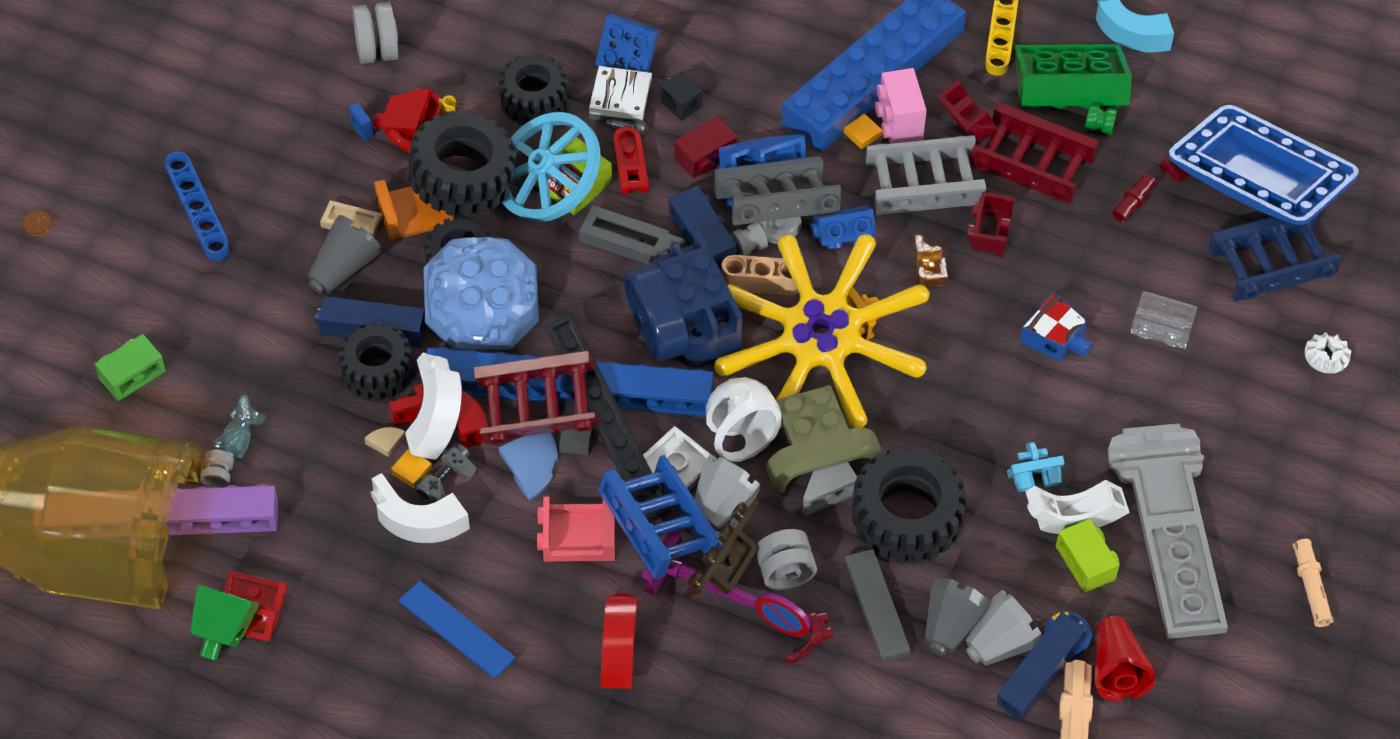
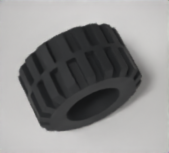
M532 53L526 54V57L520 55L515 57V61L510 60L507 63V68L502 69L501 76H499L501 106H503L504 113L509 114V118L512 121L517 119L518 124L524 125L544 114L564 112L568 99L566 72L562 69V65L559 62L554 63V58L550 56L544 58V54L532 56ZM529 88H541V89H542V90L537 91V92H528V91H525L526 89H529Z
M455 217V220L452 221L449 218L443 220L444 224L440 225L437 223L434 226V231H429L427 234V240L424 243L426 264L451 239L493 238V235H491L488 227L483 228L482 222L477 221L474 223L473 218L467 217L466 220H461V217Z
M371 323L365 324V328L356 327L353 329L354 334L348 333L345 336V342L340 344L339 363L346 388L348 390L352 389V394L356 397L362 395L363 400L368 401L370 398H374L375 401H381L382 397H386L388 400L393 398V393L395 392L399 395L403 391V386H408L410 383L409 377H412L413 374L412 356L408 339L404 338V333L400 330L395 332V327L392 325L384 327L383 323H377L376 326H371ZM375 357L388 359L385 364L371 367L363 364Z

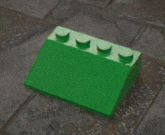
M1120 44L1014 45L1018 92L1022 106L1030 109H1038L1041 106H1053L1058 109H1064L1068 106L1090 108V104L1107 106L1109 108H1120L1122 105H1130L1132 75Z

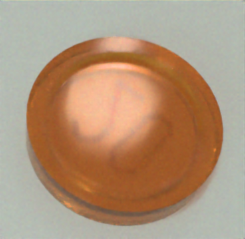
M33 211L26 215L23 220V226L29 235L42 236L51 229L52 221L46 212Z

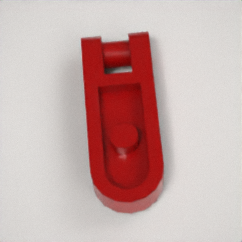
M621 127L616 130L613 138L621 195L630 194V191L639 190L640 193L649 192L641 136L635 128ZM638 176L639 180L629 181L628 177Z

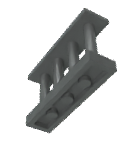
M818 156L716 169L714 194L717 199L733 198L732 224L741 225L839 212L841 186L839 184L824 186L822 184L823 160ZM812 187V188H808V189H800V190H798L799 188ZM783 190H785V192L771 193V192H776V191H783ZM759 194V195L746 196V197H745V195Z

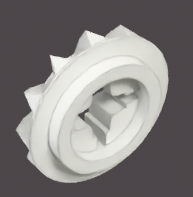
M1327 332L1321 336L1315 334L1305 347L1307 362L1320 372L1337 373L1345 369L1350 362L1351 350L1347 347V341L1340 340L1338 334L1335 336H1329ZM1325 346H1328L1330 351L1333 352L1331 360H1329L1327 352L1324 351Z

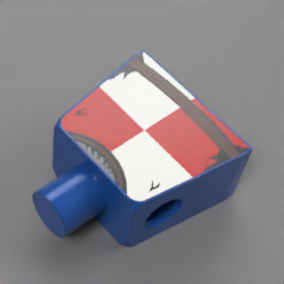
M1053 293L1022 327L1021 344L1057 361L1063 360L1071 350L1084 358L1093 346V343L1083 338L1086 320L1056 293Z

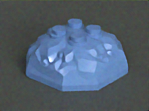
M492 237L451 239L423 268L425 324L453 350H512L539 321L537 266L508 239Z

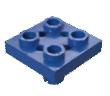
M612 13L608 14L595 65L649 73L659 30ZM612 41H614V42H613V45H616V44H617L616 47H613V46L611 45V42H612ZM621 57L624 58V59H622V61H623V62H626L625 64H622V63H621V61H620V58H621Z

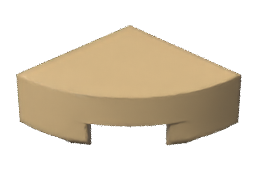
M392 427L381 428L365 437V444L389 457L406 437L405 431Z

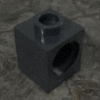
M680 71L675 76L667 78L660 85V102L683 121L702 107V90Z

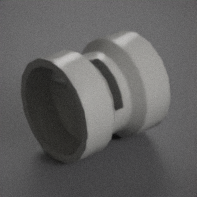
M758 222L748 225L747 230L738 229L731 232L738 243V249L736 250L738 255L748 256L754 249L760 251L768 247L766 234Z
M223 450L207 451L204 458V465L206 467L201 472L200 482L208 488H224L229 486L231 478L229 471L233 468L234 457Z

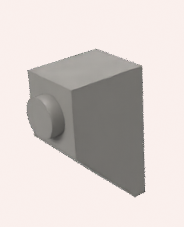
M848 462L813 471L803 497L802 512L805 516L853 496L857 476Z

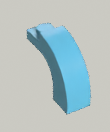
M1097 0L1096 21L1101 30L1111 40L1123 47L1140 52L1171 50L1174 32L1167 13L1150 16L1138 15L1126 9L1120 0Z

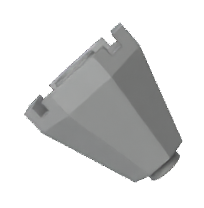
M709 455L703 464L694 500L713 529L718 530L733 518L731 513L740 502L746 503L756 498L760 491V484L756 480L751 484L747 480L750 475L730 461L719 457L715 462L714 456Z
M1001 590L992 598L986 614L970 632L966 639L968 648L965 650L976 664L981 662L987 666L1032 650L1042 637V633L1038 627L1033 630L1030 628V623L1033 621L1030 615L1012 595H1006V592Z

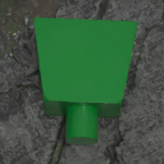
M198 585L190 631L193 635L205 638L199 656L217 661L222 644L237 648L258 609L259 603Z

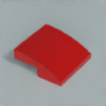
M228 571L223 593L259 603L258 609L244 636L270 642L283 606L288 584Z

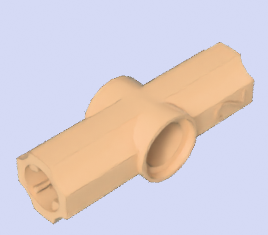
M1074 660L1065 664L1064 688L1061 693L1059 720H1062L1060 739H1088V728L1093 708V695H1090L1092 665L1087 664L1085 661Z

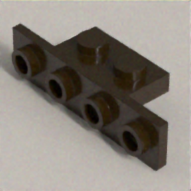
M753 498L746 503L740 502L731 513L733 519L717 534L716 538L719 541L715 547H711L703 556L702 561L705 563L701 569L696 570L689 578L687 583L690 586L684 596L689 599L701 593L709 581L724 594H728L733 590L760 547L741 531L759 501Z

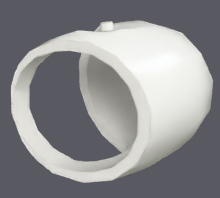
M746 377L734 378L717 386L711 393L706 405V423L716 433L714 443L716 452L721 458L732 462H741L757 455L776 437L781 426V411L775 398L765 385L757 380ZM740 434L745 438L746 445L740 451L730 453L722 448L725 435L734 436Z

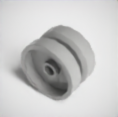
M384 2L375 5L374 21L366 5L353 6V23L360 64L375 62L377 46H379L380 56L384 61L398 60V33L391 3Z

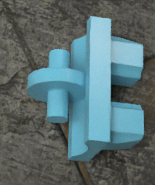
M1029 442L1026 444V452L1017 454L1019 461L1028 460V462L1011 465V469L1007 470L1008 479H1014L1018 492L1027 491L1034 487L1033 474L1042 473L1044 487H1051L1062 482L1060 468L1064 465L1063 456L1039 460L1041 457L1048 456L1047 449H1037L1034 442Z

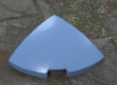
M551 433L523 436L499 447L500 456L514 474L515 482L529 502L542 494L553 479L552 469L554 462L555 464L558 463L557 447Z

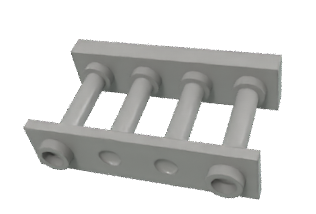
M975 135L867 146L866 167L877 166L881 190H875V214L882 215L974 205V201L980 202L981 193L986 192L985 180H973L968 158L972 155V148L976 140ZM941 159H958L962 177L961 182H946ZM931 161L935 184L919 185L915 162ZM904 163L908 187L892 188L888 165Z

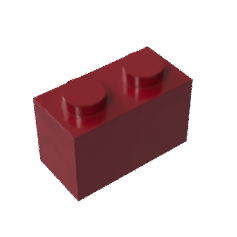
M716 116L675 140L674 158L694 179L701 174L708 173L714 166L720 163L719 148L737 143V136L719 116Z

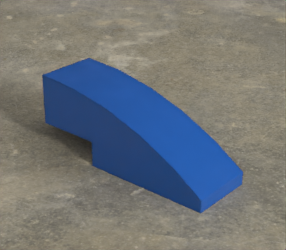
M802 134L749 140L719 148L720 169L806 158L805 136Z

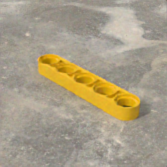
M994 0L985 69L991 75L1001 76L1009 69L1018 0H1012L1013 3L1010 5H1004L999 0ZM1005 18L1010 23L1008 25H1001L996 20ZM1001 38L1006 40L1007 44L1000 46L995 44L994 40ZM1001 59L1005 64L995 66L990 61Z

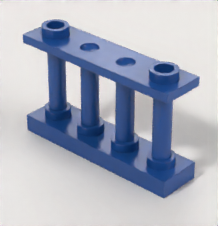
M665 455L659 457L654 473L628 481L621 479L615 469L604 472L598 491L654 579L665 577L671 559L700 550L705 554L711 547H715L719 541L716 538L718 532L713 529L682 482L676 468L671 465ZM659 484L666 495L638 503L630 492ZM674 506L680 518L652 525L644 514ZM688 528L695 540L667 548L658 536Z

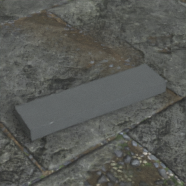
M871 549L845 556L844 562L881 663L910 656L911 649L874 550Z

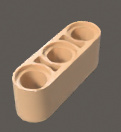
M730 255L722 262V276L726 284L737 286L750 293L787 296L799 293L793 279L788 278L792 276L783 258Z

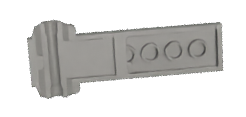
M1180 423L1122 429V434L1113 437L1108 447L1109 466L1118 475L1122 483L1133 485L1167 639L1226 633L1228 629L1193 482V477L1201 474L1204 455H1201L1200 439L1194 430L1181 428Z

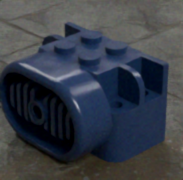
M699 229L694 230L693 245L681 249L677 242L671 243L670 253L655 258L652 263L628 270L625 273L624 287L630 310L650 353L657 361L663 362L681 356L688 366L699 368L715 363L722 356L741 351L742 314Z

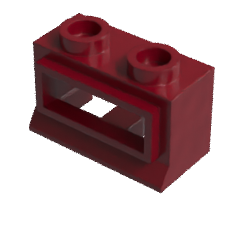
M959 80L937 96L948 114L968 136L975 135V139L979 143L998 129L986 110L982 111Z
M982 192L980 202L974 201L971 218H975L976 222L975 224H969L967 240L972 241V250L994 253L1003 258L1015 197ZM985 215L998 217L995 236L981 234Z

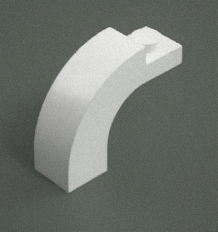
M422 353L417 359L424 386L423 403L416 420L405 432L411 455L436 460L450 441L458 420L461 405V380L458 372L450 371L447 359Z
M382 473L372 478L373 491H371V496L377 506L378 519L394 535L412 542L435 543L454 538L470 529L468 513L453 493L429 505H413L403 501L396 494Z
M1107 480L1084 492L1069 496L1053 495L1036 486L1025 491L1029 502L1027 507L1030 514L1037 519L1040 530L1058 534L1059 531L1087 519H1091L1095 527H1102L1130 513L1122 488Z

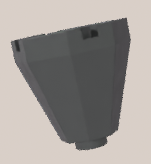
M935 578L930 592L925 640L930 644L929 649L945 656L946 653L954 654L966 641L970 632L986 614L991 600L967 585L965 589L957 587L959 582L955 580Z

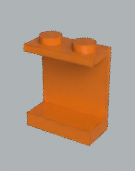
M385 179L374 182L376 199L390 241L432 231L437 223L442 225L445 219L453 220V216L447 215L446 211L440 210L438 212L431 208L430 203L426 205L419 199V194L414 193L412 187L389 192Z

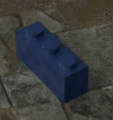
M699 186L668 197V214L688 246L693 245L694 230L699 229L719 269L722 268V262L726 257L736 255L738 243L733 234L729 235L725 229L724 219L720 214L715 213L708 194H703Z

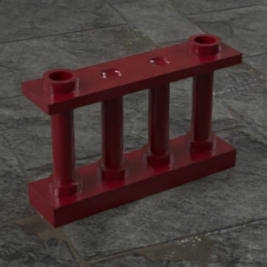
M998 102L992 119L998 129L994 131L985 148L974 145L970 165L981 171L990 172L1049 195L1058 201L1071 204L1076 184L1072 183L1071 180L1081 161L1092 165L1096 157L1099 140ZM1006 132L1021 137L1010 158L995 153ZM1031 142L1046 147L1035 168L1021 163ZM1056 152L1071 157L1061 178L1046 172Z
M589 351L474 367L476 381L481 387L487 388L490 427L479 428L483 439L486 442L489 441L490 444H501L509 438L575 429L577 432L592 430L593 426H600V421L595 412L588 413L584 375L587 374V371L594 370L593 358ZM569 374L573 376L576 415L559 417L556 379L558 375ZM541 378L544 380L548 419L531 421L527 383L531 379ZM512 382L516 385L519 423L502 425L499 387L503 383Z

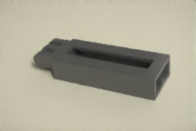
M592 205L579 230V242L644 264L652 263L655 258L670 253L671 243L677 242L681 249L686 244L683 238L669 234L668 230ZM649 242L656 244L655 247L649 245Z

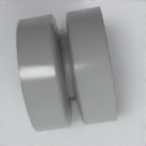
M797 529L781 530L764 537L757 544L760 547L756 552V556L761 567L765 585L768 588L774 590L794 588L808 582L815 576L817 566L805 532Z

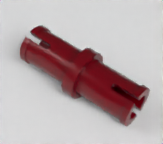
M1147 173L1142 174L1137 183L1125 191L1124 198L1111 212L1116 221L1120 223L1126 222L1136 208L1142 207L1145 203V197L1157 185L1155 178Z

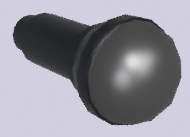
M608 118L606 126L618 130L625 126L635 128L641 137L647 132V124L641 119L627 121Z

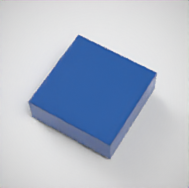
M359 103L351 105L349 108L351 124L364 141L373 138L371 120Z

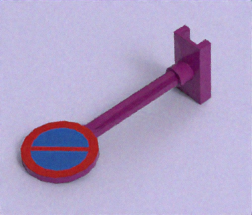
M676 531L668 533L663 541V545L668 548L683 543L682 534ZM677 557L671 559L665 577L654 579L646 567L641 575L643 579L648 580L644 586V591L655 595L668 574L675 578L681 577L689 580L696 569L685 565V562ZM710 581L705 586L710 591L742 605L755 608L768 624L785 634L802 637L810 630L811 623L808 616L797 605L784 597L764 593L757 598L737 587H734L730 593L724 594Z

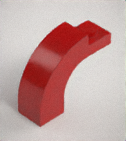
M423 384L414 386L415 396L401 397L396 401L389 402L394 427L412 423L416 420L423 403ZM461 390V405L455 426L460 443L465 448L487 443L480 435L479 428L489 427L486 416L476 400Z
M617 593L614 596L608 595L606 598L601 665L602 688H632L638 597H633L628 593Z

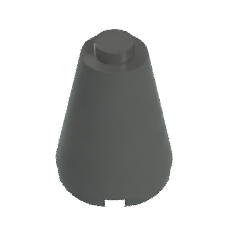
M339 215L335 219L307 275L310 279L309 286L319 294L332 292L376 258L382 251L380 244L371 234L362 227L358 229L350 226L354 221L343 215Z

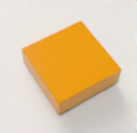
M863 114L844 127V134L859 148L864 149L882 136V129L866 114Z
M408 449L391 468V474L415 489L416 481L428 474L432 469V463L423 457L411 455L410 449Z

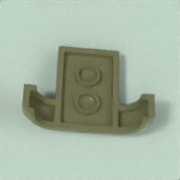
M831 385L776 400L781 411V422L791 446L775 453L766 465V473L773 490L785 493L789 481L801 474L859 458L872 459L878 454H883L876 434L872 430L867 428L848 429Z

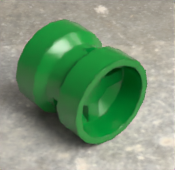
M1090 104L1085 130L1093 132L1100 128L1102 134L1111 136L1117 110L1109 108L1106 112H1103L1099 105Z

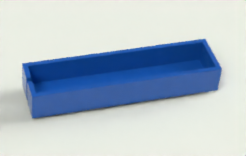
M905 0L782 103V124L795 134L804 135L805 141L822 153L844 134L845 126L861 115H867L875 108V102L879 101L877 85L881 84L882 73L914 68L916 73L964 32L966 11L951 0Z

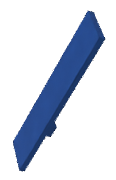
M421 581L416 583L398 600L406 609L492 678L498 677L516 660L514 655Z

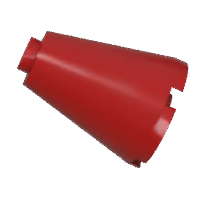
M1109 616L1103 619L1097 626L1094 684L1102 698L1113 702H1122V697L1131 695L1133 699H1137L1148 693L1155 685V670L1127 622L1121 617Z

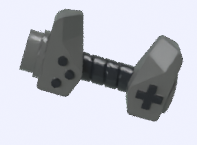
M456 444L452 448H445L441 457L444 464L434 475L429 474L416 481L417 487L415 490L423 500L437 502L446 497L447 495L441 483L452 471L466 478H471L474 475L476 466L467 459L470 453L461 444Z

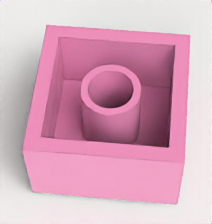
M914 68L882 73L881 84L877 85L879 101L875 102L877 116L882 117L883 120L882 133L884 139L888 138L890 144L923 141L927 110Z

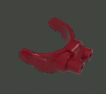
M803 610L811 623L809 630L811 638L799 652L786 656L787 663H795L805 658L813 650L814 646L823 644V640L833 638L831 627H826L825 625L828 623L826 612L815 613V611L806 612Z

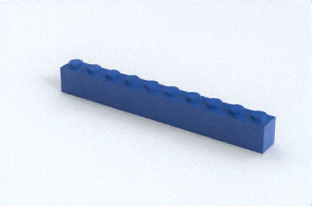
M444 347L427 349V354L447 359L450 371L459 373L462 391L470 396L487 398V388L481 387L476 381L474 367L541 358L532 355H507L501 352L482 353L475 350H450ZM596 362L620 409L706 416V405L713 390V372H706L701 369L682 370L674 367H649L643 364L635 366L623 365L617 362ZM569 374L558 375L556 379L558 404H565L566 398L575 399L574 386ZM541 378L531 379L527 383L529 401L546 402L544 380ZM512 382L501 384V387H499L500 399L517 400L516 385Z

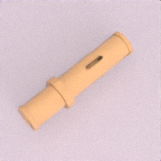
M1301 539L1292 545L1299 565L1297 572L1303 579L1314 618V625L1316 627H1325L1330 625L1329 623H1333L1334 619L1331 615L1320 577L1322 569L1320 563L1316 562L1311 540Z

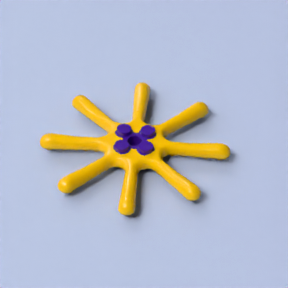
M785 234L779 238L778 247L800 294V301L797 305L785 308L737 286L727 284L738 308L779 321L784 326L783 334L775 340L718 358L715 361L714 369L718 375L727 376L778 354L791 353L795 356L797 362L777 399L799 394L809 371L815 366H824L831 373L849 427L852 429L863 428L867 423V417L844 368V359L851 353H860L912 377H921L926 371L925 361L913 355L866 340L861 337L859 330L867 321L927 302L929 291L925 286L919 284L862 308L851 307L847 303V296L876 245V241L871 235L862 234L855 242L835 289L829 294L820 295L813 289L796 238L791 234ZM820 328L828 329L824 334L816 333Z

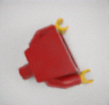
M415 88L407 93L392 96L385 112L374 114L373 124L375 128L384 131L391 143L410 154L412 138L415 132L419 130V127L426 121L430 122L432 117L439 115L440 109L444 116L446 112H455L456 99L451 95L441 99L431 89Z

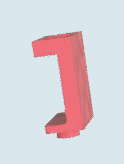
M543 497V507H538V525H543V533H537V550H543L544 562L615 561V517L604 499L603 504H550V497Z

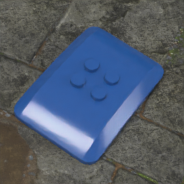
M1225 105L1218 108L1169 151L1171 162L1207 185L1254 209L1295 225H1303L1310 222L1353 184L1359 174V170L1354 164L1233 105Z

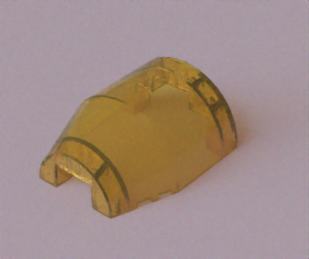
M85 425L0 443V567L13 573V576L20 580L23 578L35 584L38 589L44 592L161 610L169 584L162 563L169 538L166 521L178 482H199L205 458L202 446L194 441Z

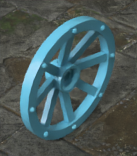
M548 113L527 122L511 137L515 145V153L517 154L520 150L529 157L527 163L515 168L513 180L527 173L529 175L515 200L509 190L508 196L502 201L509 211L526 221L545 222L565 215L585 198L597 177L601 155L599 142L594 131L583 120L569 113ZM553 126H572L567 133L549 148ZM542 130L539 149L532 150L525 142L535 133ZM580 133L583 135L587 152L556 155ZM586 162L584 173L578 184H575L559 171L560 164ZM554 177L572 192L563 200L551 206L548 179ZM538 179L542 209L522 207Z

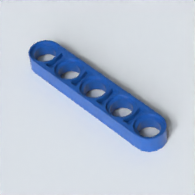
M183 152L169 154L165 160L167 174L205 255L214 261L226 258L230 251L227 237L189 157ZM175 162L185 163L182 169L175 170L171 168ZM189 181L195 184L193 188L188 190L180 188L184 182ZM194 202L204 203V206L199 210L190 208V205ZM204 222H211L214 224V226L210 230H202L199 228L200 225ZM216 242L224 245L218 251L209 249V246Z

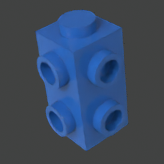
M867 205L843 209L839 212L813 215L814 223L810 224L813 239H817V242L822 246H826V249L842 247V243L852 241L855 244L858 237L862 234L876 237L873 209Z

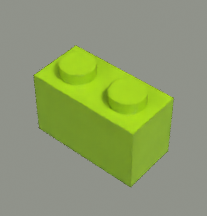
M1091 519L1059 531L1056 548L1084 593L1116 580L1120 566L1119 558L1113 550H1109L1105 543L1103 532L1099 527L1094 526Z

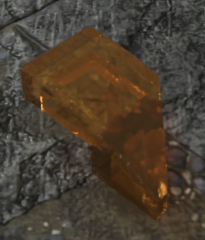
M915 236L919 284L923 286L947 285L948 275L945 258L942 257V248L937 245L931 247L923 242V237Z

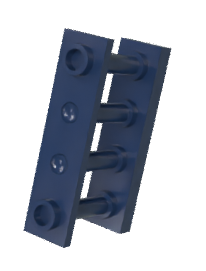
M1318 215L1303 225H1295L1275 217H1270L1212 233L1208 247L1212 258L1221 255L1226 256L1238 279L1232 296L1234 301L1253 299L1260 294L1318 278H1329L1337 273L1342 259L1340 253L1326 257L1313 232ZM1298 234L1302 235L1315 260L1301 264L1287 237ZM1272 241L1277 242L1290 267L1275 271L1262 244ZM1246 248L1252 249L1264 274L1249 277L1236 251Z

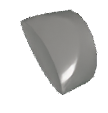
M800 217L758 223L762 226L767 240L770 243L778 244L779 238L785 234H791L795 237L800 231L802 220Z

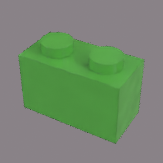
M144 334L135 339H130L124 346L111 354L104 355L95 363L99 380L117 401H120L166 372L161 354Z

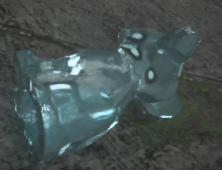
M247 395L240 396L238 405L230 414L233 420L226 426L222 436L215 438L213 441L214 446L220 447L234 458H243L248 449L251 437L249 425H259L266 419L264 414L257 413L252 407Z

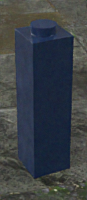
M324 296L322 306L317 307L315 312V323L319 324L320 334L323 336L345 338L348 333L354 334L353 329L358 326L362 329L368 323H371V326L383 323L384 327L392 325L395 327V332L400 330L404 333V338L408 339L409 346L421 348L426 327L424 308Z
M1061 612L997 693V705L1022 722L1065 667V664L1069 662L1086 640L1087 628H1085L1084 623L1074 615L1068 616Z

